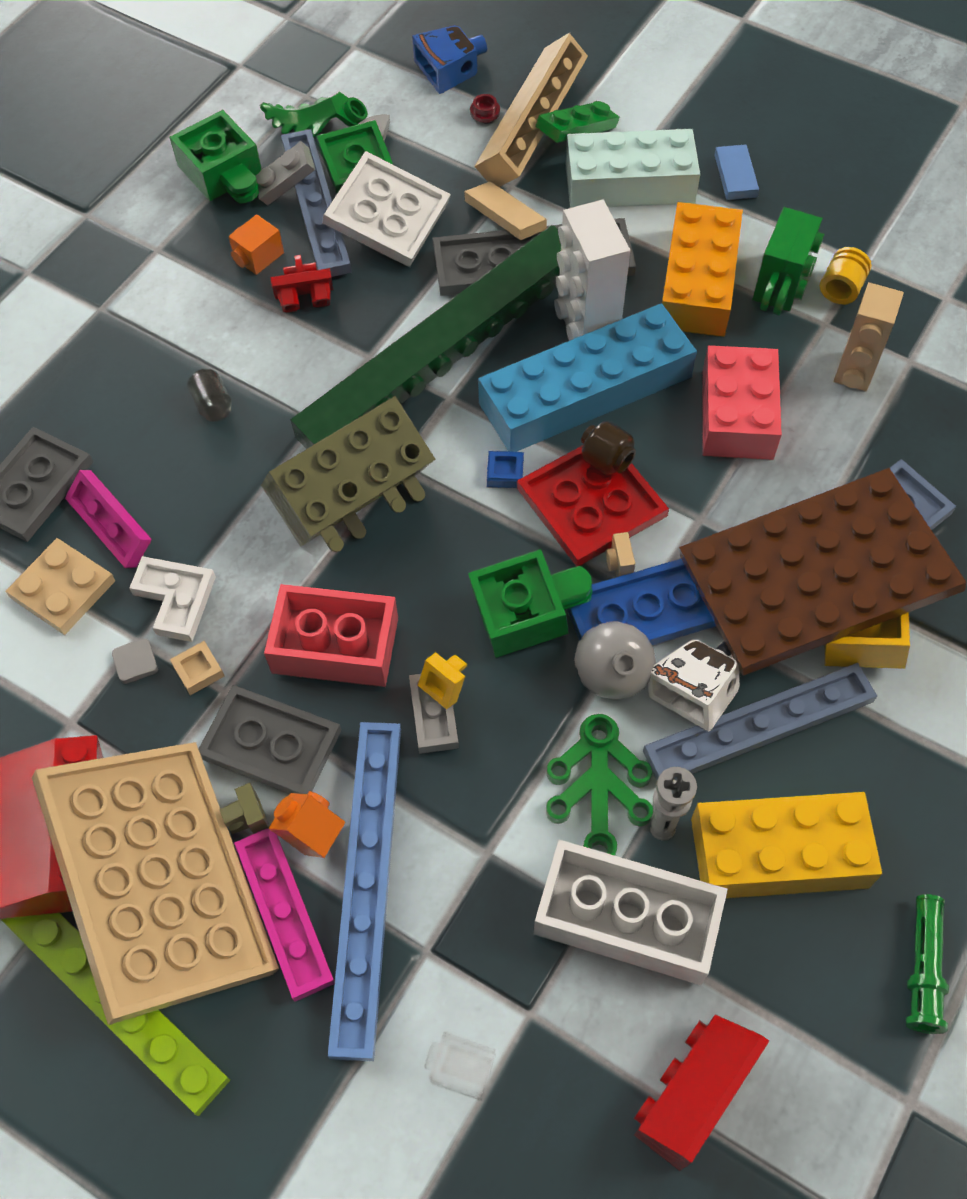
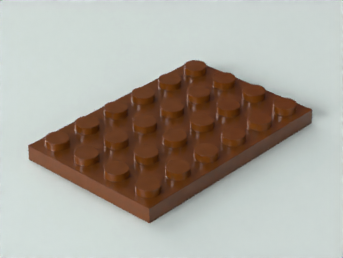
M890 468L679 547L680 557L729 651L738 662L739 670L743 676L964 592L967 584Z

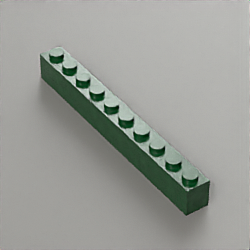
M554 225L549 226L290 419L295 438L307 449L396 396L400 404L410 397L418 396L437 376H444L454 363L462 357H468L473 354L479 344L487 338H493L498 335L504 325L514 318L518 319L523 316L528 307L538 299H545L552 292L553 288L556 287V276L560 275V268L557 262V253L561 251L558 229Z

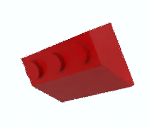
M716 1014L707 1025L699 1020L685 1041L692 1049L684 1061L681 1062L674 1057L660 1078V1081L666 1085V1088L656 1101L649 1095L634 1117L641 1124L634 1135L679 1171L693 1162L769 1043V1040L761 1034Z

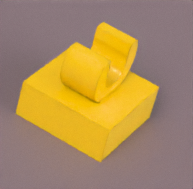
M435 652L425 660L417 686L445 709H448L458 700L466 677L461 671L467 667V663L457 655H453L446 661Z

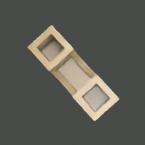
M868 282L833 382L867 392L894 326L904 292Z

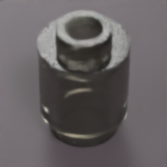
M201 369L189 378L187 388L200 415L209 421H219L229 415L232 400L217 371Z

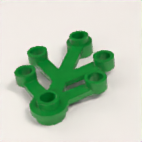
M594 714L582 722L579 731L580 740L561 757L553 758L547 765L548 780L555 785H562L570 779L571 768L591 753V768L560 796H554L549 799L546 805V815L553 823H564L570 816L571 808L591 791V832L586 836L583 847L592 849L595 845H602L606 848L607 854L615 856L617 841L613 834L608 832V792L628 810V819L635 826H645L650 822L653 815V807L648 800L639 798L608 768V754L628 771V782L637 788L645 787L649 784L652 768L646 761L639 760L618 740L619 728L611 717L605 714ZM600 730L606 734V737L598 740L592 736V733ZM556 766H561L566 770V773L563 776H556L551 770ZM642 769L646 772L647 776L643 779H638L633 775L632 771ZM560 804L565 807L566 812L562 815H556L551 811V807ZM642 807L647 811L648 815L644 818H639L635 816L633 809Z

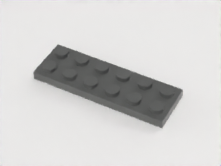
M617 218L614 220L630 249L627 276H634L636 264L625 218ZM562 224L554 226L558 229ZM507 230L434 237L433 248L440 296L461 293L540 233L523 240H519Z

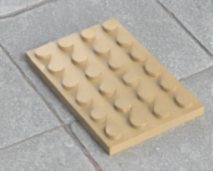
M196 742L35 770L32 781L108 1025L273 975L279 969L228 828L221 815L220 806Z

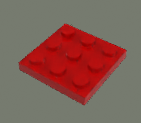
M583 445L517 480L518 491L576 566H581L604 553L606 549H611L613 534L628 532L630 538L666 518L669 512L667 505L632 463L621 474L615 472L612 475H604L583 459L581 454Z

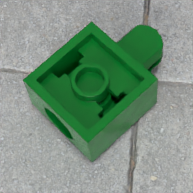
M224 110L169 137L177 166L209 201L227 192L238 203L250 202L258 196L259 187L256 175L262 169L257 145Z
M783 207L764 252L752 300L761 303L760 310L767 312L769 306H773V314L780 316L782 309L791 311L795 299L802 300L808 283L807 280H804V276L811 277L817 261V257L812 256V253L818 254L825 235L819 232L823 218Z
M541 549L468 573L473 594L495 658L567 635L568 626L565 610L589 602L593 594L591 575L586 569L576 566L550 574Z

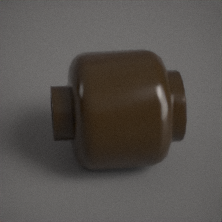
M603 421L597 426L594 424L590 425L581 437V443H583L581 454L583 459L604 475H612L615 472L621 474L629 467L636 455V449H634L635 442L632 435L611 421Z

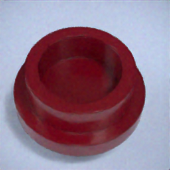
M480 94L474 98L470 106V115L478 122L489 123L499 117L500 105L494 96Z

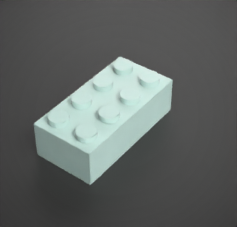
M693 129L567 134L566 173L570 208L603 199L607 207L677 204V202L695 203L700 169Z

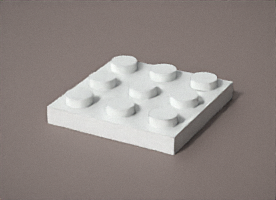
M365 151L324 213L322 223L410 267L447 206L451 194Z

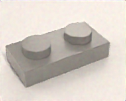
M302 141L285 151L281 157L268 167L263 168L256 175L259 199L266 205L271 204L315 170L310 149Z
M421 674L409 675L419 754L459 748L453 705L445 709L417 686Z

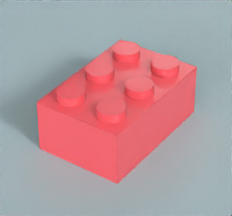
M708 345L702 371L703 456L774 460L782 436L778 349Z
M280 584L264 651L271 674L386 687L398 623L395 597Z

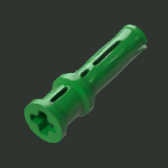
M922 894L916 897L914 974L907 981V989L912 993L911 1016L906 1017V1027L921 1033L943 1034L948 1031V1023L943 1020L944 996L949 993V985L942 978L945 900L940 896Z

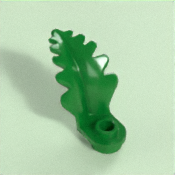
M341 92L331 97H321L315 101L314 105L303 103L298 108L291 105L283 108L280 104L273 106L271 103L267 104L265 102L260 104V109L265 113V118L267 120L272 119V126L274 128L282 126V134H288L292 129H294V132L311 129L314 137L335 117L351 127L358 125L368 115L365 105L359 99L354 97L348 98Z

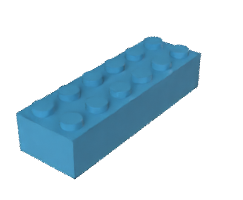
M661 303L478 378L479 405L507 450L517 452L691 378L697 350Z

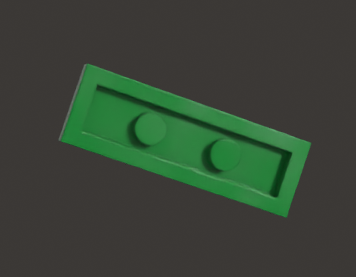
M594 101L593 103L581 106L575 105L572 108L541 114L538 116L535 127L558 143L566 141L567 134L598 133L614 129L618 124L620 116L611 111L608 104Z

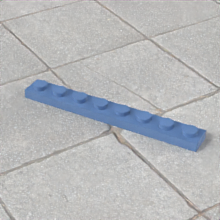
M360 722L328 1046L329 1059L374 1061L401 739V726L396 723Z

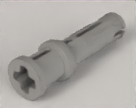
M670 767L664 770L658 777L652 798L655 812L650 822V825H652L650 832L656 839L668 840L672 838L676 832L675 829L680 817L686 815L690 810L692 799L696 794L697 783L692 773L685 768ZM667 821L669 823L668 827L664 829L665 823Z

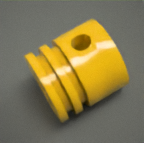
M854 247L839 249L834 254L821 279L819 287L823 296L836 304L846 305L854 302L872 267L868 255Z

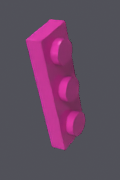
M79 470L65 499L124 568H136L152 539L91 470Z

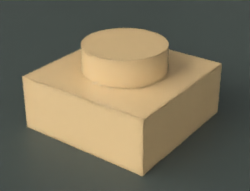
M628 532L613 534L611 549H606L609 572L615 571L616 577L633 573L635 570V560Z
M205 641L170 659L189 695L225 677Z

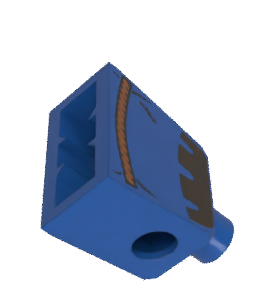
M456 25L412 36L414 61L439 94L475 76L477 73V56L487 52V43L483 35L480 34L469 39L462 29Z

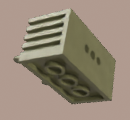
M394 396L269 471L261 486L300 547L321 535L331 551L339 552L343 549L344 542L334 528L335 525L343 521L354 538H363L366 534V529L356 512L382 496L393 512H403L406 508V503L396 488L401 484L404 485L414 501H422L425 498V491L415 476L436 459L402 405Z

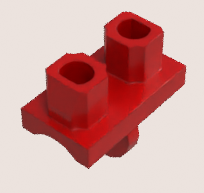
M301 255L294 256L296 265L283 267L284 275L270 277L275 299L279 300L283 312H292L300 309L299 295L311 294L313 307L329 306L331 303V290L334 289L330 268L317 270L315 262L303 264Z

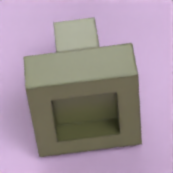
M251 783L236 788L235 792L238 800L220 809L226 826H229L232 834L248 828L255 834L269 828L260 799Z

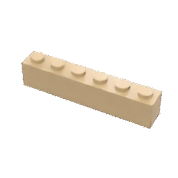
M570 33L544 48L474 167L488 182L491 181L500 187L521 175L544 134L535 127L538 116L558 110L586 61L588 55Z

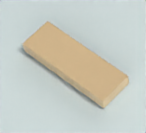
M491 181L464 191L465 202L519 240L526 239L547 229L546 218Z

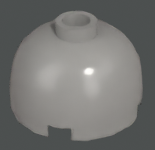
M618 621L602 623L586 631L577 644L574 658L575 667L578 669V675L584 687L597 696L612 700L633 697L645 689L650 681L654 664H656L654 648L647 636L633 625Z

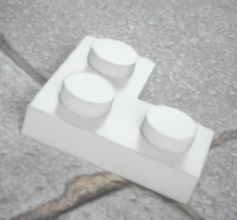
M142 556L130 585V590L134 596L163 601L153 626L156 635L193 642L216 576L212 569Z

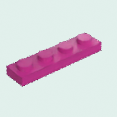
M267 828L234 842L294 1002L334 985V978L278 835Z

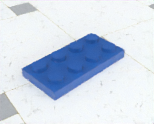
M682 559L592 584L593 594L591 600L585 604L567 609L579 641L586 631L609 621L633 625L647 636L652 645L716 627Z

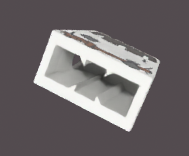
M691 640L654 664L648 683L649 698L709 732L738 692L740 686L739 664L733 658L725 641L714 649L699 640Z

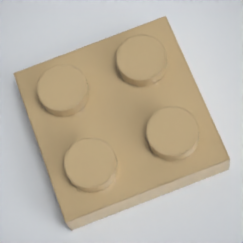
M56 538L5 592L19 605L63 635H66L115 582L112 573Z

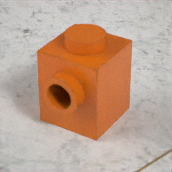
M257 214L228 236L232 249L231 256L235 263L241 268L246 267L255 275L284 254L279 229Z
M309 791L307 794L290 793L289 796L282 799L274 811L275 818L268 829L304 855L325 858L346 822L328 809L330 803L325 798Z

